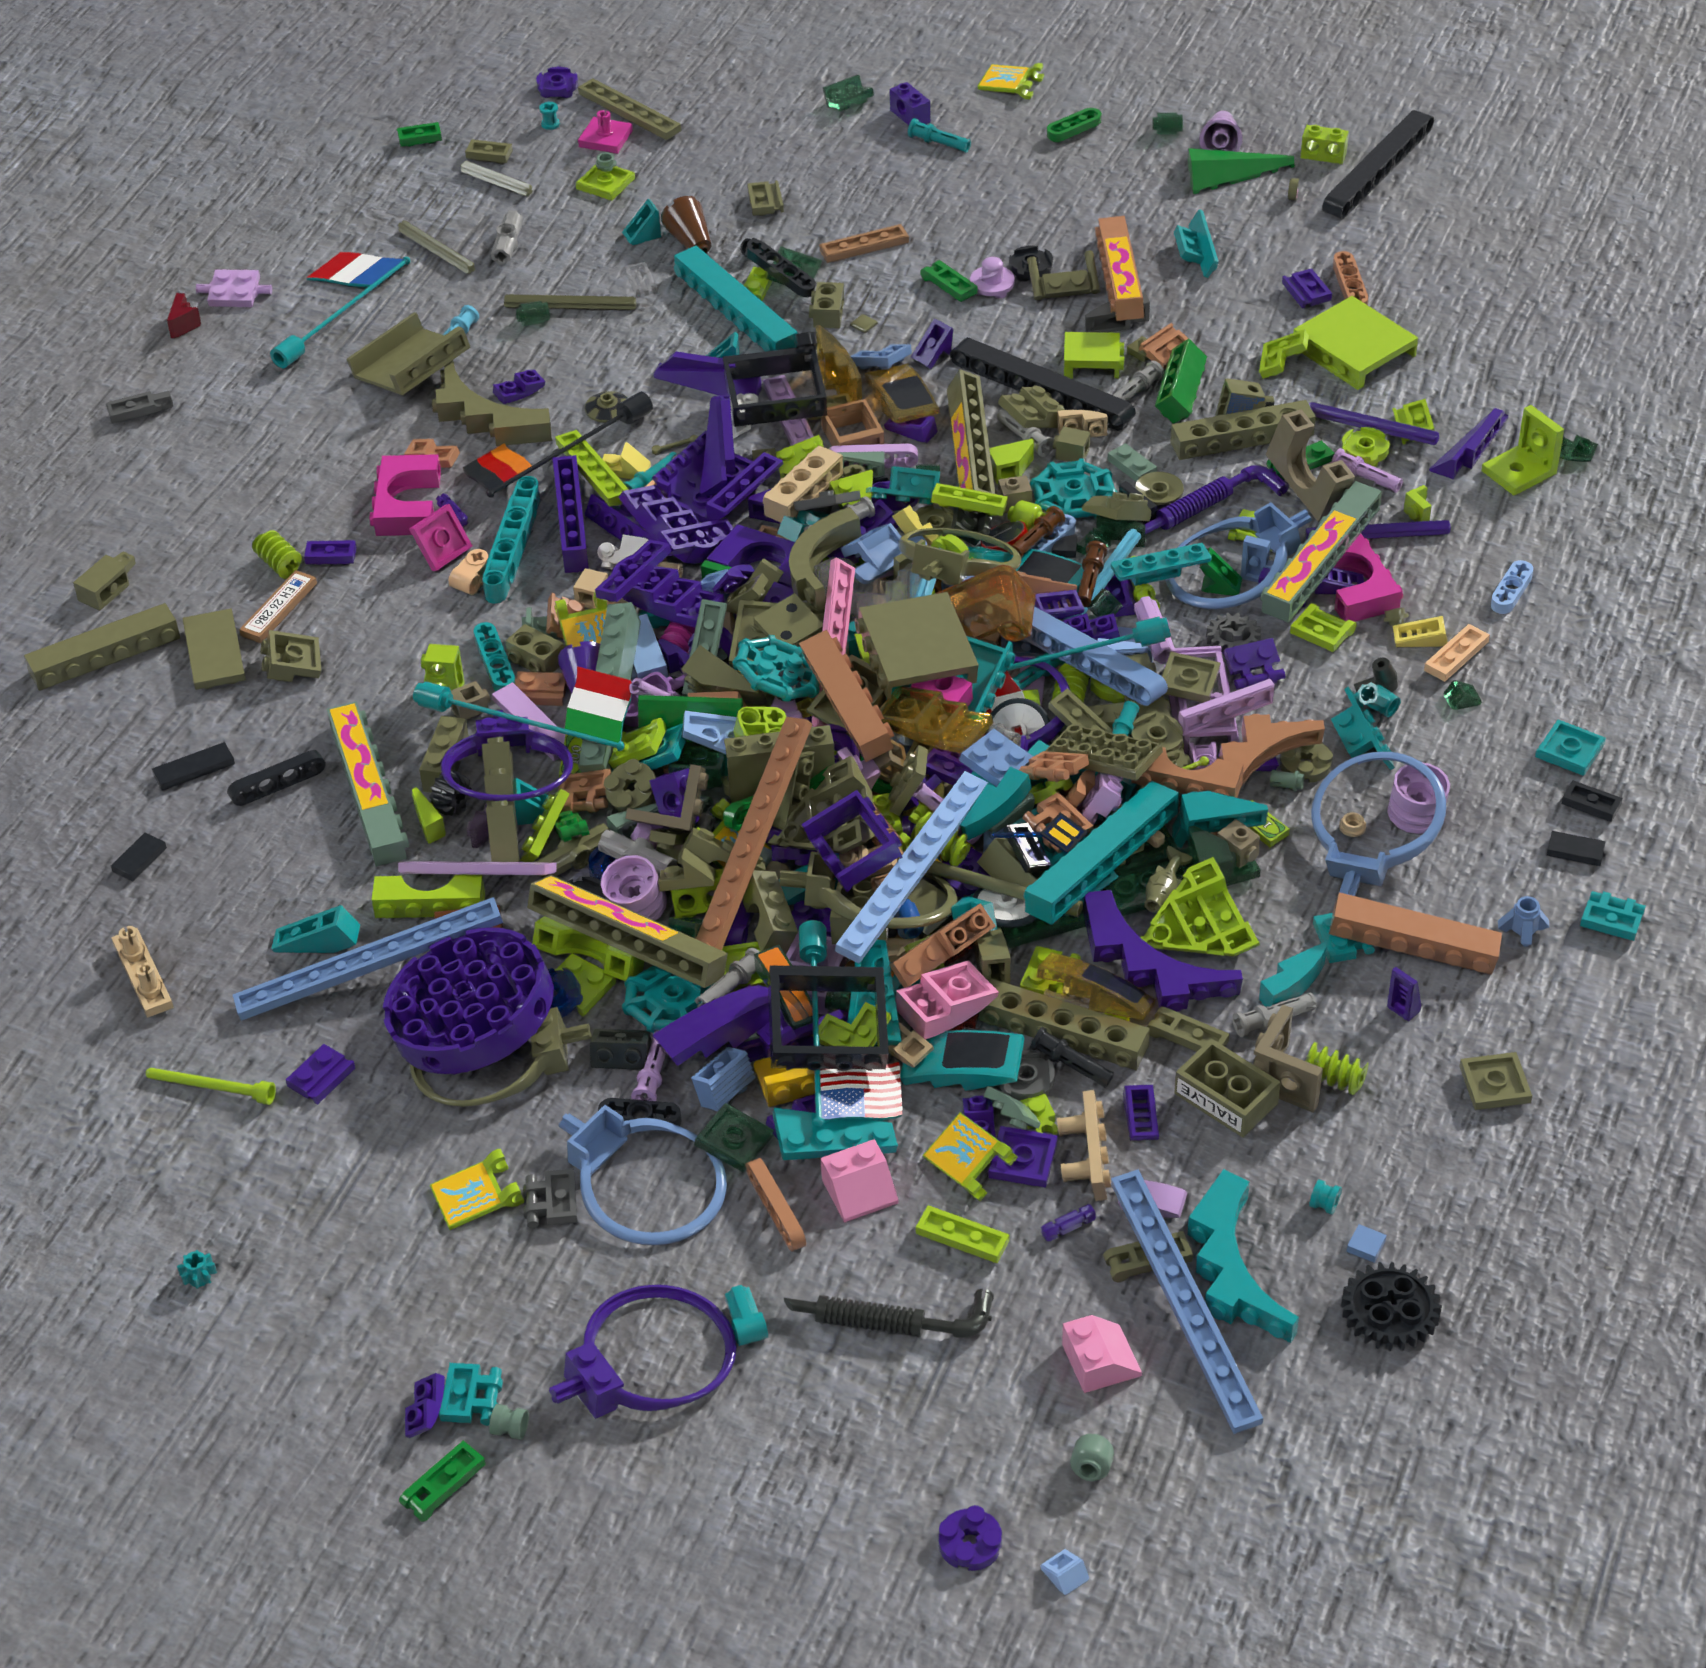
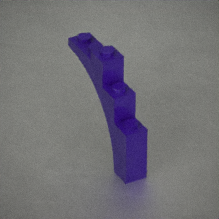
M1111 890L1088 892L1083 897L1082 910L1093 962L1121 960L1125 981L1136 987L1154 984L1159 1008L1166 1007L1178 1012L1188 1008L1190 999L1204 1000L1210 997L1240 995L1243 982L1241 970H1215L1177 961L1154 949L1133 931L1118 910Z

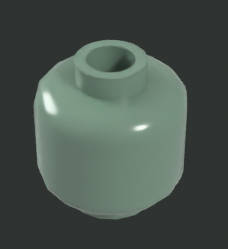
M1082 1435L1076 1440L1070 1458L1072 1470L1086 1481H1098L1105 1478L1110 1471L1114 1458L1113 1446L1109 1440L1101 1435Z

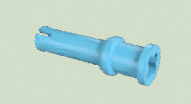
M470 305L463 306L461 313L452 318L450 327L442 335H446L457 326L462 327L465 334L468 333L472 323H476L480 318L478 311Z

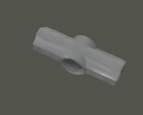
M509 210L507 214H504L501 224L496 228L497 237L491 252V258L498 265H505L506 262L510 261L513 251L518 248L517 238L523 223V217L517 211Z
M605 830L598 843L599 851L616 859L633 855L648 859L654 865L658 877L661 870L670 866H678L676 859L656 851L648 840L641 837L634 841L612 830Z

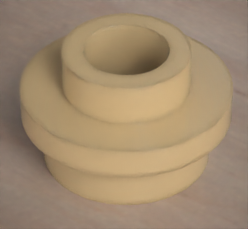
M1350 812L1345 814L1340 820L1339 829L1346 836L1358 837L1366 831V822L1362 815Z

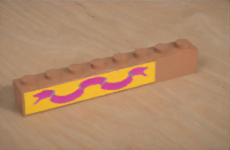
M1125 216L1098 218L1099 227H1095V238L1106 283V291H1108L1111 313L1115 312L1117 321L1144 318L1143 295Z

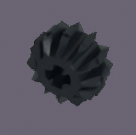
M451 771L454 782L472 790L469 787V779L457 771ZM442 772L439 778H435V783L431 786L432 792L429 795L434 808L439 813L450 816L453 814L459 815L461 808H466V802L470 799L467 795L452 788L443 778Z

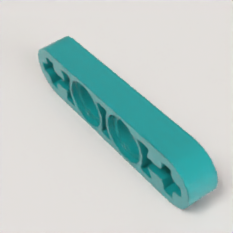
M488 622L477 624L473 629L475 643L494 691L496 692L512 682L515 684V675L496 627ZM484 634H487V636H489V638H488V639H485ZM489 648L498 649L495 652H486ZM496 664L504 665L501 668H492V666ZM504 677L506 683H503L500 678Z

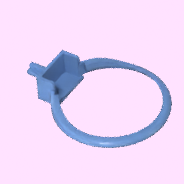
M1269 503L1254 512L1255 517H1234L1223 520L1197 532L1178 546H1188L1203 536L1223 530L1246 529L1256 531L1255 536L1257 538L1270 541V550L1276 555L1268 575L1254 588L1239 595L1226 598H1203L1184 591L1179 587L1174 578L1165 579L1167 587L1180 601L1204 609L1235 607L1260 597L1263 589L1269 587L1273 582L1276 573H1280L1284 569L1287 556L1296 552L1301 544L1298 528L1312 521L1308 511L1305 509L1288 518L1274 504Z
M1372 752L1362 754L1345 761L1332 770L1317 789L1312 803L1311 819L1318 840L1328 851L1325 861L1329 875L1343 879L1339 892L1355 896L1360 882L1382 887L1389 868L1407 862L1422 853L1435 840L1442 828L1446 815V797L1442 784L1429 767L1413 757L1400 753ZM1374 760H1392L1415 768L1430 781L1436 797L1435 814L1430 826L1414 841L1389 850L1390 855L1380 852L1377 859L1339 852L1335 839L1326 831L1321 821L1320 807L1326 788L1340 772L1353 764Z
M606 1105L586 1123H583L570 1113L562 1117L559 1127L572 1135L567 1141L568 1162L581 1170L580 1190L584 1206L592 1219L606 1232L619 1239L641 1245L671 1244L697 1234L718 1214L726 1195L727 1179L725 1169L714 1149L693 1132L673 1123L653 1118H638L624 1121L620 1114ZM657 1130L672 1132L689 1138L707 1153L716 1173L714 1196L709 1206L698 1218L685 1226L670 1231L641 1232L616 1223L602 1211L593 1194L591 1175L627 1141V1135Z

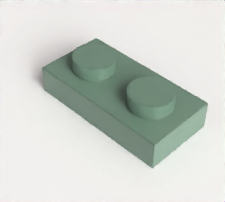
M1126 443L1108 452L1107 460L1136 482L1147 473L1157 472V466Z

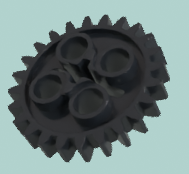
M1378 1262L1377 1270H1374L1370 1265H1366L1365 1273L1357 1270L1355 1278L1350 1277L1348 1279V1286H1344L1341 1307L1343 1308L1342 1318H1347V1328L1355 1327V1337L1364 1334L1365 1344L1371 1340L1376 1341V1349H1379L1382 1343L1387 1344L1388 1351H1392L1393 1345H1398L1400 1350L1404 1351L1405 1343H1409L1413 1348H1416L1417 1340L1425 1343L1428 1334L1434 1335L1435 1326L1439 1325L1442 1305L1439 1304L1440 1295L1434 1294L1436 1286L1427 1285V1276L1417 1278V1269L1410 1273L1406 1272V1264H1403L1399 1270L1395 1268L1394 1262L1390 1263L1389 1268H1384L1383 1264Z

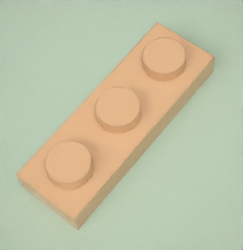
M1468 624L1425 663L1424 671L1444 682L1447 681L1489 642L1490 634Z

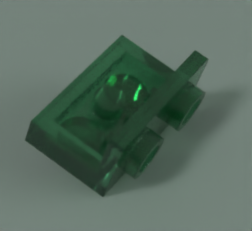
M854 75L823 87L827 107L836 108L838 111L849 109L853 103H865L868 101L867 98L874 96L872 87L862 86L859 75Z

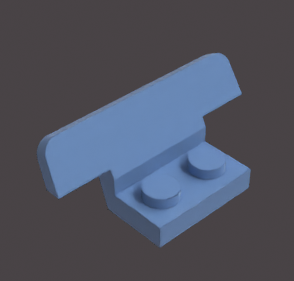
M889 523L870 530L840 549L844 557L853 554L856 558L862 557L865 563L855 568L854 577L862 584H869L894 568V557L901 554L898 542L902 536ZM921 535L908 540L917 543L921 539L925 540V538Z

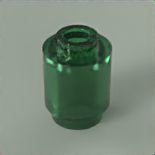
M1177 112L1157 113L1156 117H1152V130H1156V134H1177V132H1182L1183 115H1177Z
M536 301L519 304V309H516L517 322H521L522 326L542 324L550 320L548 303Z

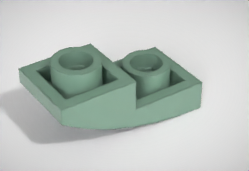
M987 1086L984 1097L994 1102L993 1107L1001 1110V1115L1011 1119L1010 1125L1026 1130L1027 1125L1039 1129L1041 1123L1026 1105L1001 1091Z

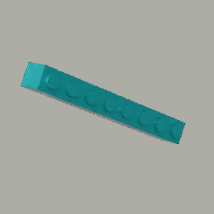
M698 246L691 247L674 255L675 274L681 277L690 288L696 290L703 299L711 303L716 310L718 309L727 320L733 322L740 331L748 335L764 351L795 348V335L798 332Z
M1154 781L1141 788L1128 802H1125L1113 815L1108 816L1105 822L1098 828L1093 829L1090 835L1077 843L1068 854L1062 856L1053 867L1046 870L1038 880L1026 888L1024 892L1025 912L1052 925L1178 814V792Z

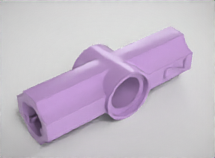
M1150 596L1142 597L1134 605L1138 621L1160 616V619L1164 618L1160 613L1156 600H1152ZM1166 638L1164 642L1149 645L1154 661L1166 664L1170 652L1176 653L1171 638Z

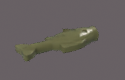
M1171 846L1167 847L1166 854L1170 861L1166 869L1157 866L1155 874L1149 878L1146 884L1145 907L1149 911L1158 912L1173 889L1176 890L1182 880L1177 879L1175 873L1180 865L1191 863L1192 856L1179 852Z

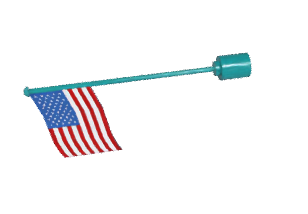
M815 920L806 921L799 927V956L801 960L811 964V966H816L817 963L824 961L827 957L826 926ZM812 991L813 1045L819 1046L817 991ZM899 1062L887 1064L886 1070L850 1069L840 1071L838 1069H821L814 1071L816 1118H814L813 1123L815 1126L820 1127L825 1122L845 1119L882 1121L902 1116Z

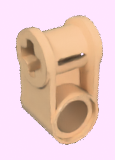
M482 549L470 551L450 573L449 586L474 595L483 584V574L488 560L487 552Z

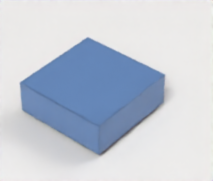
M1358 1224L1347 1245L1346 1252L1375 1263L1386 1242L1387 1235Z

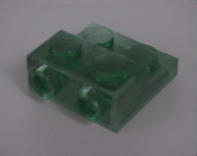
M686 739L679 759L670 763L668 770L669 773H673L687 768L690 769V764L701 766L705 769V773L709 775L706 789L722 787L725 775L726 754Z

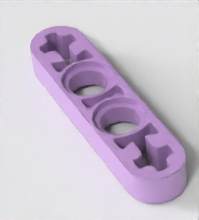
M912 444L840 445L828 448L836 453L884 451V453L890 455L889 458L885 459V468H891L892 466L908 468L916 465L918 462V450ZM844 461V466H849V462Z

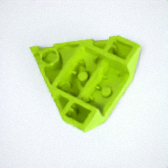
M1214 857L1187 869L1176 890L1173 889L1150 922L1151 926L1144 936L1140 937L1155 949L1234 957L1260 946L1249 922L1243 920L1227 890L1225 877Z

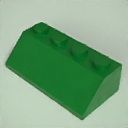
M638 695V729L651 724V721L657 718L664 720L666 730L683 723L685 711L737 717L738 711L743 708L742 698ZM686 739L683 749L694 748L700 744Z

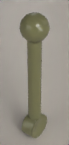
M692 435L688 439L663 446L654 445L652 453L658 455L663 450L695 442L698 436Z

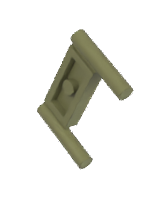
M1089 250L1084 253L1087 270L1042 274V277H1039L1036 257H1029L1027 261L1034 299L1041 300L1043 298L1100 293L1093 251Z

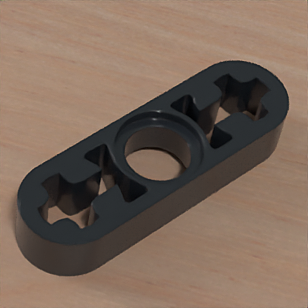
M607 1098L598 1106V1111L604 1105L615 1110L624 1118V1121L637 1119L632 1116L636 1111H645L648 1114L644 1118L659 1119L678 1126L682 1122L679 1106L671 1102Z

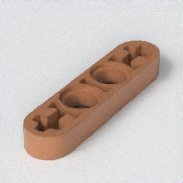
M1347 251L1335 253L1333 268L1344 299L1354 296L1368 305V294L1354 256Z
M758 1158L746 1163L749 1179L790 1251L806 1246L804 1232L763 1160Z

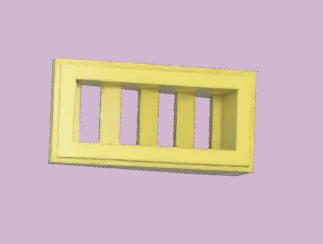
M1443 616L1393 626L1396 647H1441L1448 643ZM1402 633H1407V637L1402 638Z

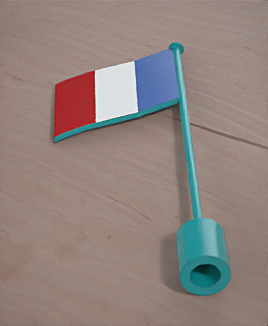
M340 252L306 277L307 280L368 288L303 338L290 335L270 351V357L275 365L284 369L305 353L304 342L405 264L409 265L411 262L410 258L407 256L403 257V259L383 258L361 253Z

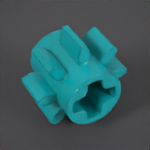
M196 1250L183 1255V1264L177 1265L183 1285L190 1283V1285L198 1289L207 1283L210 1284V1274L217 1273L211 1254L204 1255Z

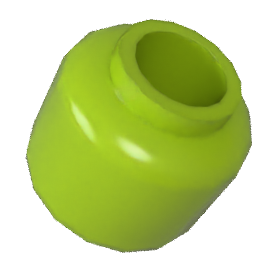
M1020 500L1015 506L1010 507L1007 519L1010 522H1024L1029 531L1034 526V521L1040 516L1043 517L1045 513L1042 512L1040 505Z

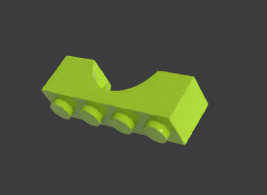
M455 874L447 885L431 891H420L411 888L404 882L402 876H375L372 892V906L375 918L435 917L434 912L463 909L485 899L482 874Z
M546 916L535 922L532 944H535L537 949L553 955L577 953L590 956L603 965L604 974L623 981L643 971L645 961Z

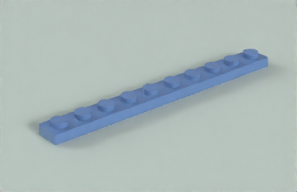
M492 897L233 994V999L241 1021L424 953L430 950V945L448 936L453 940L465 936L467 930L491 928L499 925L503 921L495 899Z
M1139 1169L1111 1178V1186L1233 1434L1261 1425L1263 1417Z

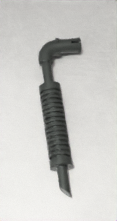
M978 1289L974 1294L972 1312L968 1313L967 1319H955V1321L925 1318V1310L915 1308L913 1311V1308L907 1310V1307H903L901 1310L900 1306H897L895 1309L894 1305H891L889 1308L888 1304H885L883 1307L881 1303L877 1306V1303L873 1302L871 1305V1302L865 1304V1301H861L859 1304V1300H855L853 1303L852 1299H849L847 1302L845 1298L841 1301V1298L837 1297L835 1300V1297H831L829 1299V1296L819 1295L817 1302L784 1298V1302L791 1311L815 1314V1321L819 1323H826L827 1321L828 1324H832L833 1321L834 1325H837L839 1322L840 1326H843L845 1323L847 1327L851 1324V1327L855 1328L857 1325V1328H862L863 1326L864 1329H867L869 1326L870 1330H873L875 1327L876 1331H879L881 1328L882 1332H885L887 1329V1332L891 1333L893 1330V1333L896 1334L898 1331L899 1334L905 1332L906 1335H909L911 1332L912 1336L917 1337L922 1336L923 1330L951 1333L953 1337L969 1338L980 1333L985 1328L987 1322L992 1320V1316H989L994 1295L986 1289L984 1299H982L983 1289Z

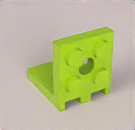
M1529 405L1525 407L1518 446L1483 463L1481 471L1513 496L1557 474L1564 428L1534 406Z

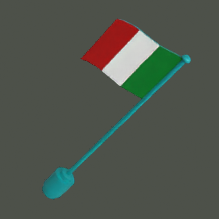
M577 666V679L567 706L565 729L454 700L449 687L430 682L418 683L413 692V700L421 707L439 712L446 711L453 704L615 747L617 751H622L625 747L621 741L622 728L632 699V693L629 689L632 681Z

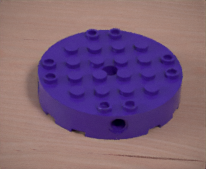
M478 928L467 930L465 936L453 940L450 936L430 945V951L419 959L413 957L393 979L384 998L383 1009L385 1011V1019L383 1020L402 1057L420 1070L436 1074L455 1075L495 1063L517 1050L530 1037L534 1036L550 1010L554 986L539 950L524 935L503 928Z

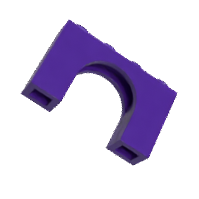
M737 524L707 557V561L730 567L749 565L753 562L762 561L763 558L781 563L779 569L784 572L778 583L792 588L789 556L795 542ZM822 561L814 570L815 576L823 570Z

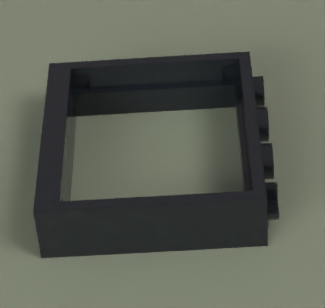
M815 346L723 357L724 378L728 395H730L734 427L827 416V397ZM804 355H810L811 358L805 359ZM729 364H735V368H729ZM810 371L815 390L814 396L738 405L733 380Z
M770 965L768 1002L771 1068H786V1070L800 1068L814 1071L821 1069H838L840 1071L850 1069L886 1070L889 1050L883 967ZM779 991L874 992L878 1047L782 1046Z

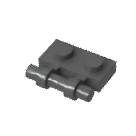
M574 1169L545 1171V1181H537V1177L531 1174L525 1177L523 1196L526 1198V1205L523 1210L524 1218L527 1219V1226L529 1228L538 1227L541 1216H547L548 1225L577 1222ZM546 1195V1202H538L539 1196Z

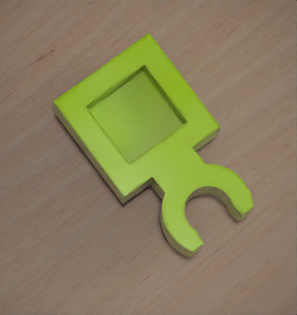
M1046 1094L1020 1100L1035 1114L1041 1123L1039 1129L1036 1128V1132H1049L1052 1135H1058V1127L1054 1123L1056 1115ZM1027 1125L1028 1129L1035 1128Z

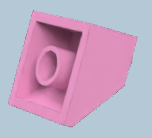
M875 1139L821 1158L822 1181L844 1223L898 1204V1197L887 1161Z
M1093 1315L1063 1323L1062 1346L1084 1393L1142 1376L1140 1367L1119 1324Z

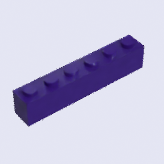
M576 455L553 457L565 573L582 572L585 568L589 569L577 457Z

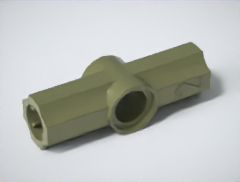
M602 823L590 829V835L583 837L581 835L579 837L574 836L571 837L572 840L567 842L561 840L558 849L536 862L556 863L555 874H549L555 877L572 867L582 869L589 864L592 855L599 852L598 843L601 835L605 830H609V827Z

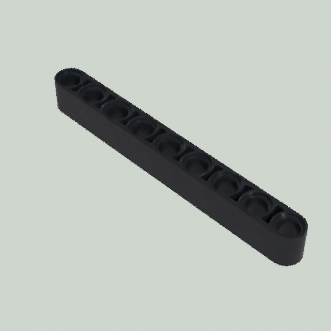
M1412 110L1328 193L1324 199L1322 211L1344 219L1429 134L1434 124V116Z
M964 338L950 352V359L956 366L1019 392L1022 387L1039 386L1050 393L1052 399L1056 400L1059 403L1058 405H1063L1065 410H1087L1107 414V427L1110 429L1122 430L1136 414L1134 406L1126 400L974 339Z

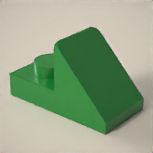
M1209 547L1207 550L1211 555V562L1200 564L1199 567L1205 574L1201 591L1230 596L1238 595L1240 593L1242 577Z

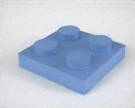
M993 729L962 752L959 761L997 787L1009 767L1019 770L1021 766H1028L1029 759L1034 756Z

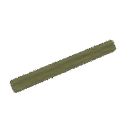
M403 220L401 223L399 222V232L466 274L474 272L475 264L408 221Z

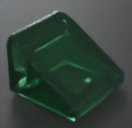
M1453 680L1443 693L1452 710L1478 706L1482 703L1473 685Z

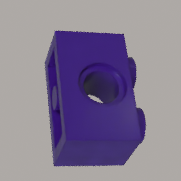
M908 82L890 88V111L907 125L914 118L924 124L931 123V102Z
M689 768L649 780L660 814L681 818Z

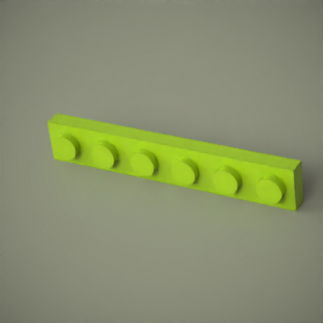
M577 430L555 436L556 445L561 449L582 437V435ZM586 440L564 452L566 456L576 455L578 471L609 507L623 504L619 499V495L622 491L629 489Z

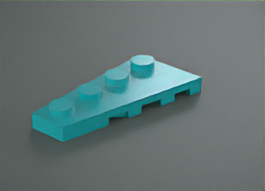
M876 940L860 963L855 962V967H883L886 1012L890 1013L891 1020L887 1024L888 1046H897L902 1041L891 968L889 966L886 940ZM851 992L847 1023L852 1024L865 1002L875 1006L874 992Z
M781 1108L773 1109V1120L782 1160L822 1158L874 1139L882 1154L897 1152L898 1144L893 1124L890 1122L845 1119L825 1122L822 1126L818 1127L813 1123L816 1113Z

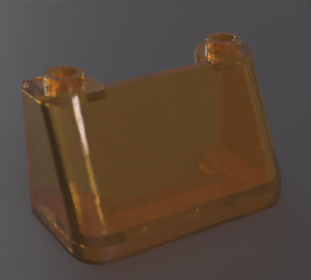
M996 566L962 581L960 584L935 593L948 592L963 630L968 637L980 640L999 632L1006 640L1019 641L1031 636L1036 594L1011 566Z

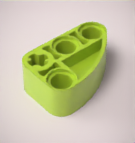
M743 707L738 711L733 730L734 737L780 732L786 714L777 707Z

